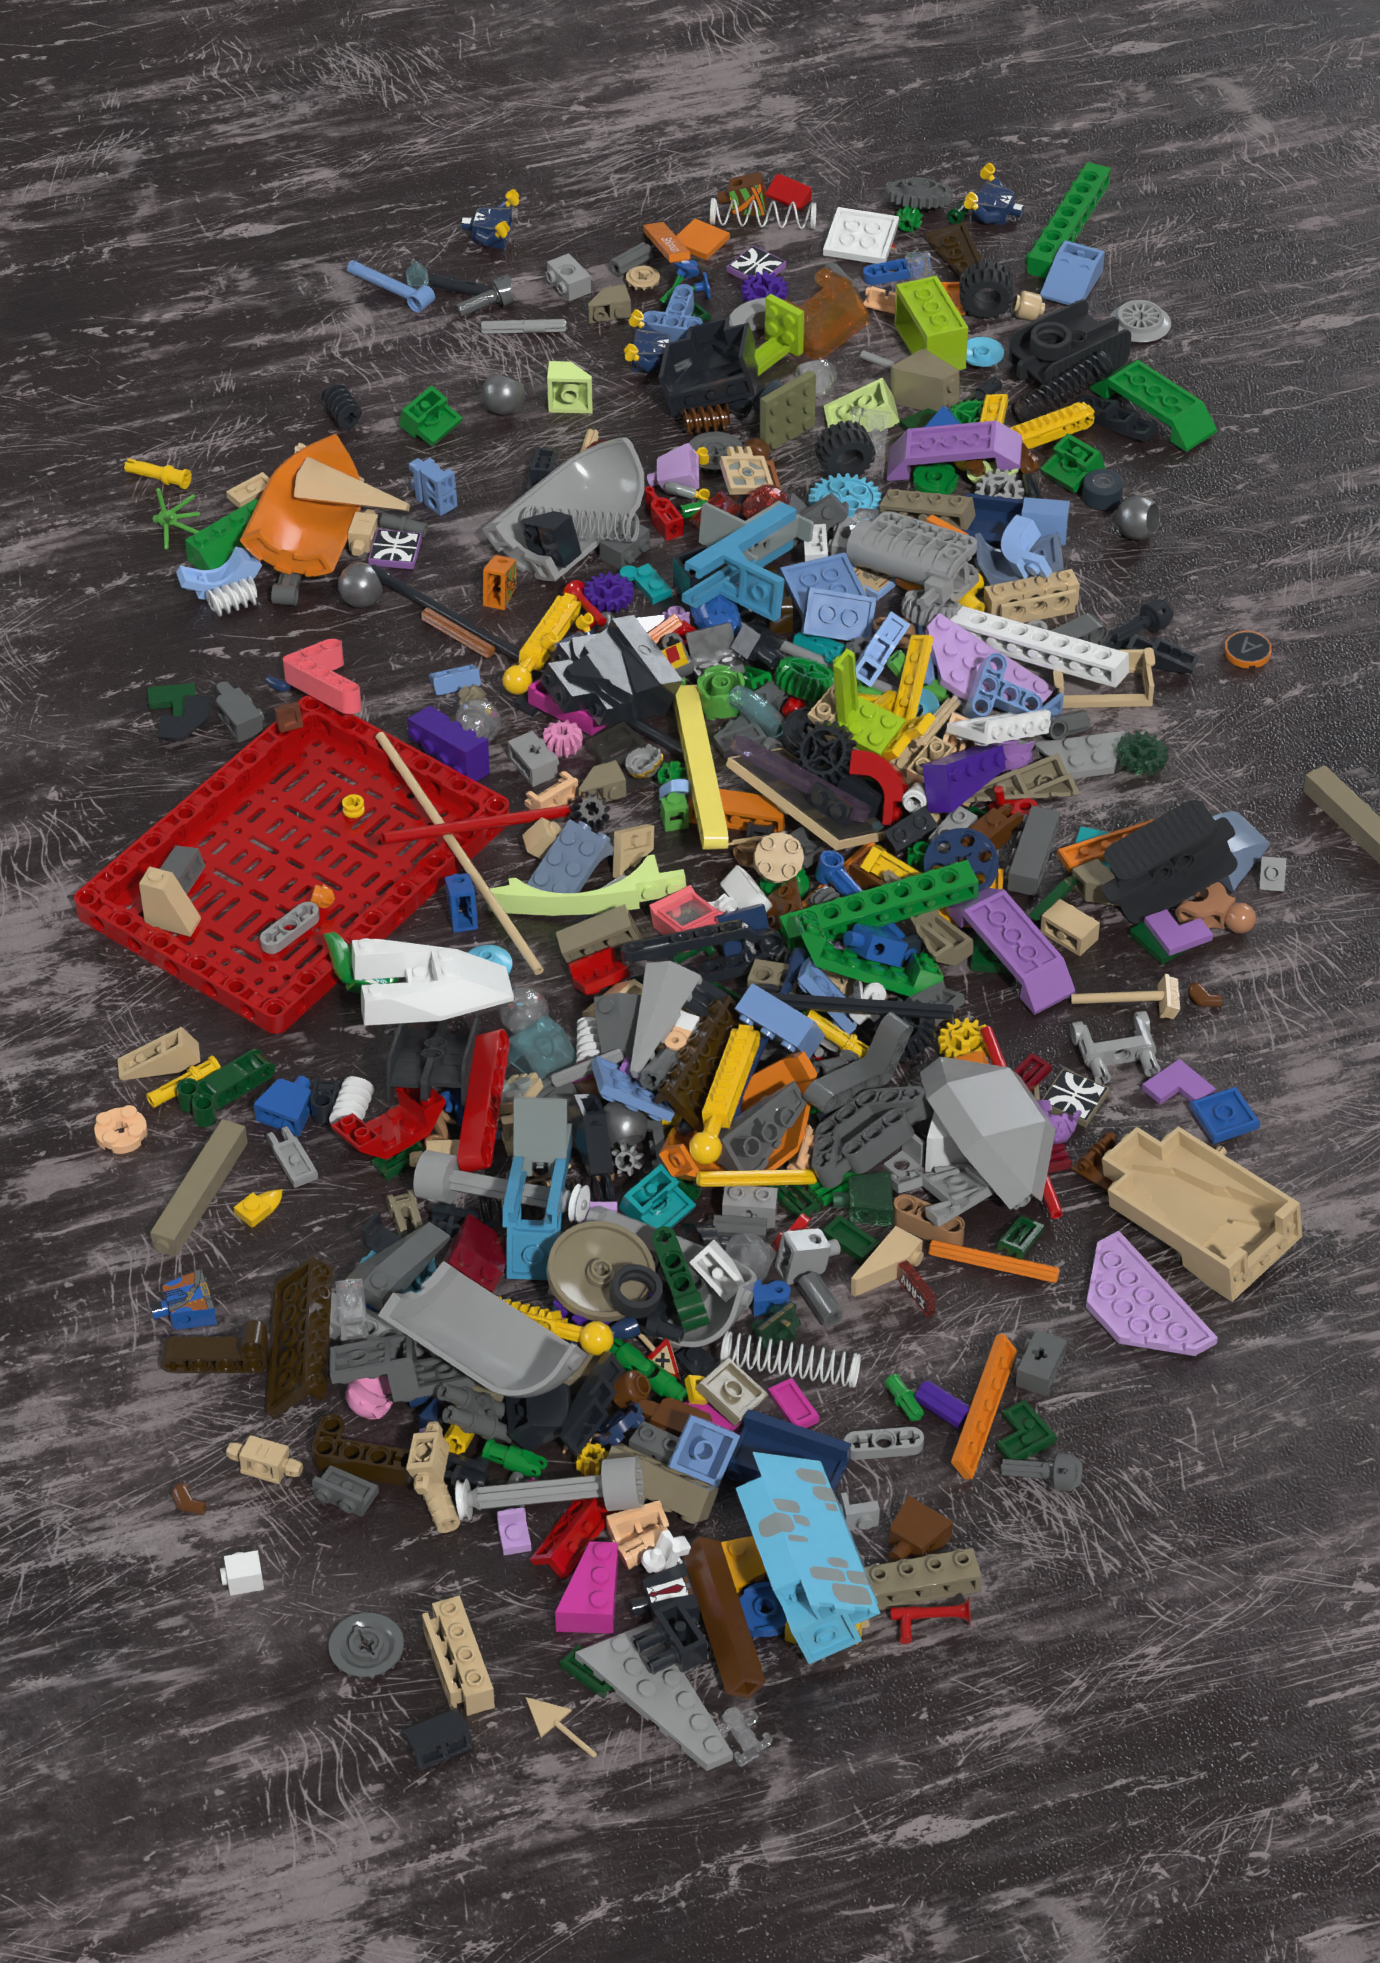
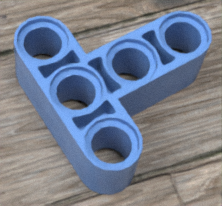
M687 284L678 285L673 291L666 312L647 311L643 314L642 322L648 323L658 332L669 334L670 342L687 338L689 327L703 323L700 318L690 316L694 310L693 288Z
M992 653L979 666L965 706V715L968 719L985 717L991 712L993 706L1006 712L1021 714L1041 710L1043 703L1038 694L1004 680L1003 676L1007 668V660L1000 653ZM990 662L995 663L997 671L990 667ZM982 683H986L989 686V692L984 690ZM1004 692L1010 695L1011 701L1005 699ZM1025 701L1032 705V710L1025 706ZM975 704L982 708V713L975 709Z

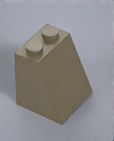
M924 348L891 366V392L894 395L895 404L922 411L927 408L939 411L943 406L951 409L953 404L957 405L958 401H960L959 370Z

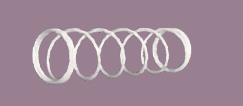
M711 199V225L715 224L716 211L720 224L722 226L726 224L734 201L739 224L742 227L746 224L748 220L750 210L754 202L757 220L760 227L762 228L765 226L772 204H774L776 218L780 228H783L785 226L790 213V209L793 204L799 228L803 229L805 227L811 209V230L815 229L816 203L810 204L805 222L801 227L797 215L796 205L794 202H791L783 226H781L779 222L776 203L774 201L771 202L765 222L763 225H761L755 200L751 201L744 224H741L737 203L735 199L731 201L728 214L724 223L721 222L716 199Z

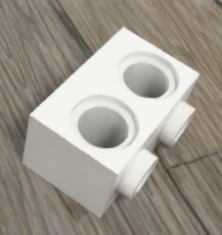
M815 524L812 541H804L805 562L828 556L826 524Z

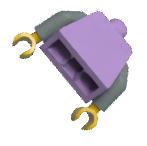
M689 443L680 447H674L668 453L658 457L657 471L647 475L649 485L651 487L660 485L666 494L680 495L690 499L697 498V502L699 499L707 500L709 503L710 492L708 489L696 491L699 488V464L707 465L709 463L708 450L705 447H700L695 451Z

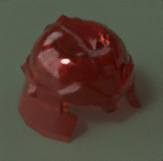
M761 485L754 488L750 496L743 501V514L749 519L777 501L788 505V496L775 485Z

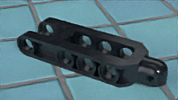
M737 919L630 942L621 947V954L624 963L647 960L648 962L662 958L663 961L674 962L673 956H676V953L694 949L700 951L703 947L717 944L723 946L726 945V942L743 939L744 948L740 954L682 966L701 975L704 980L712 983L749 975L755 959L761 960L762 958L775 956L783 950L784 939L776 929L764 928L755 930L754 927L743 920ZM644 974L631 977L626 981L635 979L643 984Z

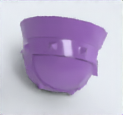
M1008 740L1003 743L989 744L1003 745L1006 769L1001 774L1003 775L1033 763L1031 751L1036 741L1019 744L1018 740Z
M1036 1100L1056 1129L1053 1145L1066 1142L1075 1131L1082 1111L1077 1110L1071 1116H1068L1066 1113L1053 1115L1048 1113V1111H1052L1050 1100Z

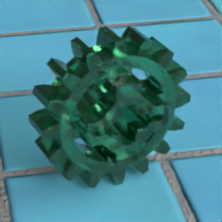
M1136 730L1135 735L1128 732L1126 737L1121 736L1116 748V759L1121 760V766H1128L1127 771L1136 770L1137 775L1140 774V771H1144L1145 775H1149L1150 771L1156 774L1158 769L1163 770L1165 763H1167L1168 747L1163 746L1164 740H1156V734L1151 737L1148 731L1140 734Z

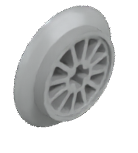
M1146 300L1126 302L1116 308L1109 316V318L1114 316L1119 320L1118 332L1123 329L1131 332V341L1133 342L1158 340L1165 336L1171 328V320L1168 314L1155 303Z

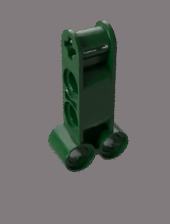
M253 1049L200 1081L185 1078L179 1081L176 1086L179 1108L184 1112H193L194 1122L199 1127L212 1126L217 1120V1110L269 1080L274 1075L276 1066L274 1063L268 1062L262 1056V1052L259 1049Z
M667 1226L657 1228L653 1232L652 1242L671 1291L682 1327H685V1333L709 1325L710 1321L699 1290L696 1289L674 1230ZM673 1263L680 1264L676 1268H669V1266ZM681 1286H688V1289L685 1291H677Z

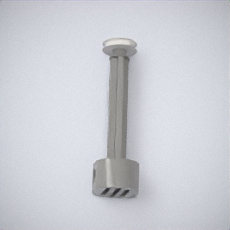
M425 1150L421 1154L414 1174V1193L416 1197L451 1204L458 1192L504 1200L508 1185V1179L461 1171L456 1155ZM525 1183L521 1204L547 1208L550 1187ZM577 1184L572 1193L569 1190H564L562 1212L566 1213L568 1211L571 1223H574L576 1220L578 1224L583 1223L590 1206V1188L588 1185L582 1188L581 1184Z
M637 1456L602 1460L601 1475L483 1487L477 1486L474 1490H471L470 1483L466 1478L464 1483H461L459 1479L456 1481L455 1490L456 1506L461 1521H463L464 1517H468L469 1520L472 1519L473 1507L481 1511V1509L604 1497L607 1511L644 1508L645 1500L643 1471L640 1459Z

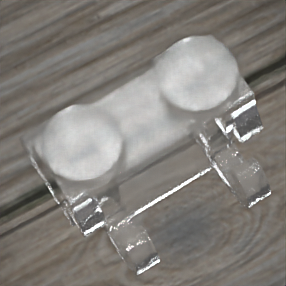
M731 1707L724 1712V1715H722L723 1723L718 1725L717 1728L723 1738H726L728 1736L727 1732L731 1731L740 1745L743 1754L741 1755L737 1751L733 1756L741 1767L759 1757L758 1752L769 1746L773 1738L766 1732L762 1735L764 1738L762 1741L757 1740L754 1732L750 1729V1726L758 1720V1715L754 1710L748 1712L750 1717L745 1720L741 1710L737 1707Z

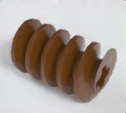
M716 404L714 411L710 405L706 406L705 411L702 406H699L697 412H695L693 407H690L688 414L683 408L684 428L688 435L691 436L692 429H695L697 435H700L701 428H704L705 432L708 433L710 427L713 428L714 432H717L719 426L722 427L723 432H726L727 425L730 424L728 404H724L723 410L719 404Z

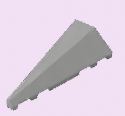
M672 961L646 963L630 1067L633 1078L641 1077L642 1069L648 1060H652L655 1057L654 1051L659 1043H664L681 1016L680 1010L686 1001L690 1002L693 997V989L696 985L702 983L701 975Z

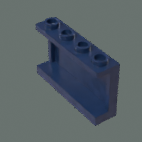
M966 493L965 497L973 498L976 516L968 530H960L974 538L975 534L981 533L987 544L1001 549V540L1006 527L1016 515L1022 516L1024 499Z
M748 1409L744 1416V1427L724 1472V1476L733 1481L744 1483L762 1477L753 1452L821 1461L830 1486L835 1493L851 1460V1443Z

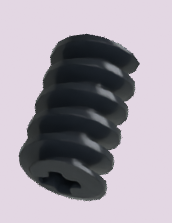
M335 384L327 387L321 393L322 401L342 429L349 430L357 424L362 415V409L345 385Z

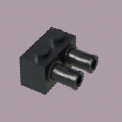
M746 623L742 626L731 646L732 649L738 652L737 657L743 661L749 662L752 660L757 664L763 662L771 669H775L782 659L788 657L779 651L785 641L783 638L769 628Z
M680 1599L654 1610L653 1627L631 1636L633 1646L638 1653L659 1643L664 1644L666 1647L665 1650L645 1658L646 1665L652 1675L674 1664L683 1673L708 1661L707 1640Z

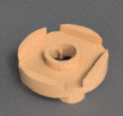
M127 1105L121 1108H114L107 1112H102L96 1117L95 1137L98 1145L104 1150L106 1147L112 1149L113 1153L116 1154L129 1153L141 1146V1141L144 1137L146 1139V1120L141 1113L137 1112L134 1106ZM125 1128V1132L119 1133L117 1129Z

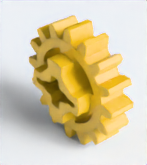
M965 1018L964 1022L955 1019L954 1025L949 1022L946 1023V1029L941 1028L940 1036H938L939 1053L945 1054L946 1058L954 1059L955 1057L983 1050L985 1055L989 1056L980 1034V1030L987 1025L978 1026V1020L969 1023L968 1018Z

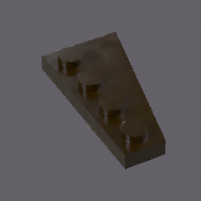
M965 222L924 233L925 240L959 276L964 274L966 268L970 269L971 264H978V261H982Z

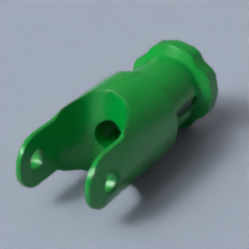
M495 1439L487 1440L482 1453V1457L503 1465L504 1469L516 1471L533 1478L539 1477L541 1474L540 1469H545L548 1465L547 1460L542 1456L513 1445L508 1447L496 1443Z

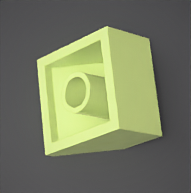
M549 361L547 376L549 412L593 413L592 376L572 362Z

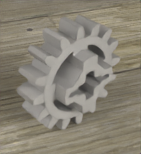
M997 468L996 474L989 470L987 478L985 476L980 477L981 483H976L978 491H975V493L984 495L986 489L987 493H989L988 496L1023 499L1024 489L1020 488L1022 486L1021 480L1015 481V473L1009 476L1007 469L1003 474ZM1011 488H1013L1014 490V497H1012V494L1010 493Z

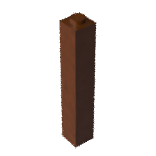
M699 1536L690 1545L689 1554L683 1556L700 1606L726 1694L749 1699L766 1683L721 1541Z

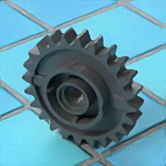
M920 177L901 178V181L894 180V182L890 181V184H887L886 197L890 199V202H896V204H902L903 206L908 205L911 208L930 209L933 207L938 208V206L944 207V205L952 203L953 190L947 184L942 185L943 182H936L931 179Z

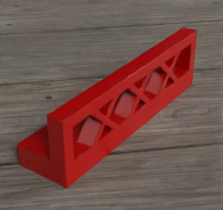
M604 1497L574 1500L530 1558L531 1562L534 1565L549 1564L559 1578H567L581 1560L589 1541L594 1542L607 1525L606 1516L614 1514L616 1511H607Z

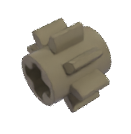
M472 684L470 688L464 685L458 693V696L461 697L458 703L470 713L475 709L480 712L487 704V701L484 699L487 694L475 684Z

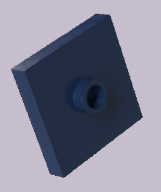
M762 903L715 916L717 924L741 919L754 927L755 930L769 928L765 905ZM743 939L726 942V945L721 946L723 957L740 954L744 948Z

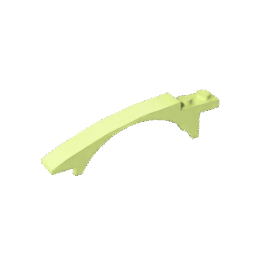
M648 855L643 863L629 876L615 884L594 891L582 893L547 892L531 887L517 878H510L509 885L490 888V890L506 913L549 916L601 914L624 904L628 910L640 909L639 902L665 898L685 888L686 880L684 869L659 873L655 855Z

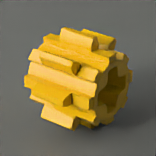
M598 1443L586 1444V1447L577 1456V1471L581 1470V1473L585 1474V1476L601 1475L602 1460L607 1459L609 1451H605Z

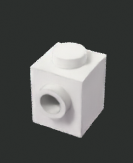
M258 1550L246 1553L237 1552L224 1556L226 1568H220L222 1585L229 1586L230 1596L264 1590Z

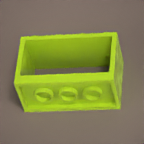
M932 276L896 284L894 326L911 355L924 348L958 370L966 369L968 326L938 277Z

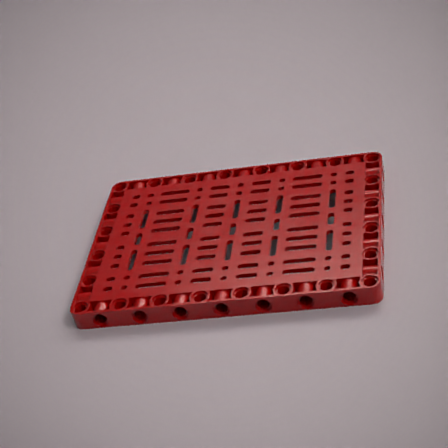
M307 695L297 702L300 707L303 727L280 733L277 721H275L74 895L76 915L81 922L272 1034H279L287 1030L340 981L331 962L328 945L324 938L325 933H337L348 946L352 944V940L365 938L384 940L445 884L447 876L456 874L463 867L442 836L420 839L402 856H398V854L412 841L379 845L382 832L394 831L399 826H404L402 829L434 825V823L416 797L408 799L409 796L414 795L376 739V735L384 731L353 714L342 713L311 695ZM384 732L439 815L447 814L445 817H441L445 823L510 813L509 801L504 796ZM294 766L289 772H287V773H286L281 779H279L275 784H270V783H271L274 779H276L281 773H283L288 767ZM328 771H334L356 783V785H351ZM304 773H308V775H306L292 789H290L288 792H283L301 775H303ZM326 783V785L322 789H320L314 796H312L307 802H302L321 784ZM340 791V793H338L332 800H330L323 808H321L320 810H316V808L319 807L325 800H327L334 792ZM366 791H370L380 796L382 799H377L366 793ZM356 794L364 799L365 812L360 817L349 818L344 815L342 810L335 817L330 818L342 806V801L346 796ZM246 804H251L239 815H234ZM391 806H398L399 808L407 811L408 813L418 817L419 820H415ZM290 808L314 822L309 823L285 809ZM264 811L254 822L249 823L259 812ZM370 811H375L359 827L354 830L351 829ZM385 818H389V820L385 824H383L370 837H365ZM278 822H283L273 832L266 833ZM507 826L453 834V836L471 860ZM323 829H328L339 835V837H334L323 831ZM291 830H297L285 841H280ZM210 835H215L204 846L199 847ZM311 837L299 849H294L305 838ZM250 840H256L278 854H272ZM229 843L217 854H212L222 844ZM348 844H355L377 858H371ZM432 844H436V846L431 851H429L420 861H418L416 864L412 863L428 847H430ZM175 846L199 848L206 866L188 892V898H193L206 885H211L192 902L201 916V920L191 937L182 934L175 937L173 936L175 932L153 927L145 922L144 917H140L144 913L139 883L149 867L161 868ZM332 849L322 860L316 861L326 850ZM247 853V855H245V856H244L239 862H237L235 865H230V864H231L233 861H235L241 854ZM346 857L336 868L330 869L340 858ZM261 861V862H260L254 869H252L249 873H244V872H245L249 867H251L255 862ZM287 861H293L302 866L303 869H298ZM361 865L350 876L344 877L354 866ZM270 869H275L263 881H258ZM218 871L242 886L237 887L213 872ZM317 875L342 889L337 891L326 885L334 893V902L328 908L319 907V921L278 953L269 954L264 952L261 948L260 936L252 942L249 941L269 922L274 921L275 923L286 915L277 910V908H283L290 912L299 904L311 901L315 885L322 886L325 884L313 876ZM376 875L379 876L368 887H363L371 878ZM292 881H296V883L293 886H291L286 892L279 893L289 883H291ZM388 884H393L385 893L380 896L377 895ZM306 889H310L299 901H293ZM220 893H225L205 912L200 913V911L206 905H208L214 898H216ZM251 893H256L268 901H261L251 895ZM234 901H239L234 907H232V908H231L225 915H223L219 920L213 921L220 913H222V912H223L228 906H230ZM339 908H344V909H343L341 912H339L333 919H331V920H326V919H327L328 917H330L337 909H339ZM256 913H260V915L256 919H254L240 933H235L251 917H253ZM358 916L346 928H341L350 918ZM287 925L283 929H288L289 931L294 930L296 926ZM206 933H212L223 941H217L206 935ZM189 941H194L191 945H186ZM302 941H308L288 960L282 961ZM232 948L240 949L241 951L252 956L261 963H254L248 958L232 950ZM322 949L301 969H296L315 950ZM230 962L228 965L222 966L223 963ZM239 970H243L241 974L237 973ZM262 981L260 985H256L257 982ZM272 990H277V991H276L275 993H273V994H272V993H271V994L269 993V992L272 991Z

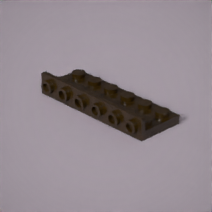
M730 995L721 1000L717 998L707 1006L708 1012L698 1021L697 1030L688 1037L687 1041L689 1043L677 1055L678 1061L668 1070V1077L657 1088L658 1093L654 1098L656 1104L667 1100L697 1133L704 1130L702 1110L733 1028L738 1029L739 1024L746 1025L739 1019L740 1014L735 1009L738 1004ZM753 1024V1030L760 1032L761 1029Z
M314 1257L309 1258L274 1283L266 1414L272 1418L287 1411L308 1395H312L320 1400L326 1398L333 1269Z

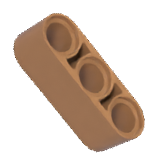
M902 1194L895 1198L893 1208V1223L895 1226L930 1242L937 1240L960 1246L963 1245L965 1223L961 1217L956 1216L937 1227L926 1217L925 1207L932 1204L908 1194Z

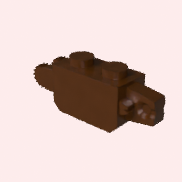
M1005 803L998 810L992 808L970 826L969 829L979 831L987 836L997 851L1009 841L1012 836V830L1021 823L1024 816L1018 811L1007 818L1012 811V806L1009 803ZM965 837L962 839L961 844L964 847H970L974 844L975 840L971 837ZM988 852L981 853L978 859L984 862L991 854Z
M671 1397L663 1399L660 1404L646 1399L637 1402L643 1410L642 1415L645 1417V1422L679 1438L690 1414L712 1422L710 1413Z

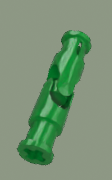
M617 1338L614 1339L609 1352L614 1354L626 1371L637 1370L645 1375L650 1382L651 1390L660 1397H671L683 1403L688 1399L687 1389L677 1382L675 1376L653 1360L643 1357L640 1350L631 1343H625ZM656 1369L659 1373L654 1378H652L654 1375V1371Z

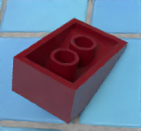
M468 1214L443 1261L492 1293L504 1272L507 1262V1239L471 1214Z

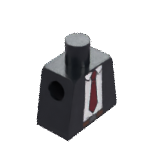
M684 1563L645 1578L642 1581L643 1596L629 1599L632 1615L637 1616L649 1613L653 1623L654 1610L680 1599L695 1624L700 1623V1606Z

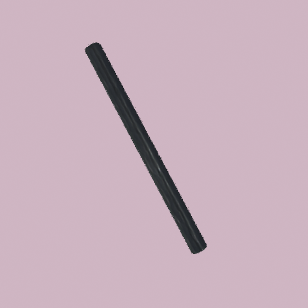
M768 992L797 1010L887 1015L889 1012H893L900 1017L951 1020L954 1015L953 1005Z

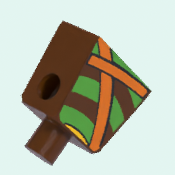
M762 172L731 178L728 191H718V203L731 204V201L735 199L739 215L747 216L751 201L755 200L758 215L766 217L767 198ZM733 201L731 207L732 214L737 215L735 203ZM754 202L749 216H756Z

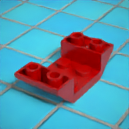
M397 1087L398 1106L391 1108L367 1123L351 1113L332 1124L331 1127L359 1152L387 1160L430 1135L446 1104V1100L431 1089L428 1101H421V1088Z

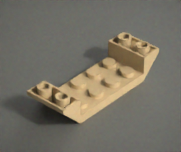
M835 683L808 713V718L814 725L815 722H820L823 726L824 720L830 721L831 724L834 721H838ZM833 735L824 736L828 741H835L837 739ZM933 736L926 746L922 745L919 748L916 746L917 742L913 739L901 755L891 760V762L901 771L907 785H913L916 782L925 783L922 764L950 755L954 750V746Z

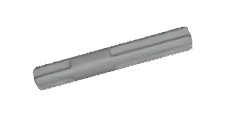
M565 319L481 322V332L483 334L566 331Z

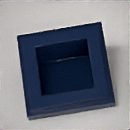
M434 1398L419 1415L420 1429L425 1428L429 1422H440L439 1399Z

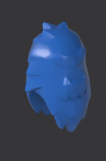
M719 594L698 608L690 606L691 614L698 627L697 630L730 622L734 638L736 639L742 628L736 602Z

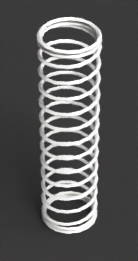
M727 1331L724 1335L720 1363H723L730 1356L732 1345L731 1331ZM741 1333L738 1334L735 1351L731 1359L734 1361L736 1357V1364L738 1366ZM749 1335L746 1351L739 1366L741 1368L746 1360L747 1367L751 1370L757 1360L759 1372L763 1371L767 1363L768 1371L771 1374L778 1363L780 1376L785 1373L787 1366H789L790 1377L796 1374L799 1366L801 1379L805 1378L810 1366V1379L814 1381L820 1370L822 1383L826 1382L831 1370V1382L833 1385L837 1383L841 1373L842 1385L846 1386L849 1382V1387L854 1388L858 1379L861 1356L854 1353L850 1371L844 1384L846 1352H843L839 1371L834 1381V1349L827 1374L823 1380L825 1348H822L819 1364L813 1377L814 1346H812L808 1364L802 1376L804 1345L801 1344L797 1364L792 1374L793 1342H791L787 1361L781 1373L783 1341H780L775 1364L771 1370L772 1338L769 1340L767 1354L760 1369L762 1337H759L756 1354L750 1367L749 1350L751 1335Z

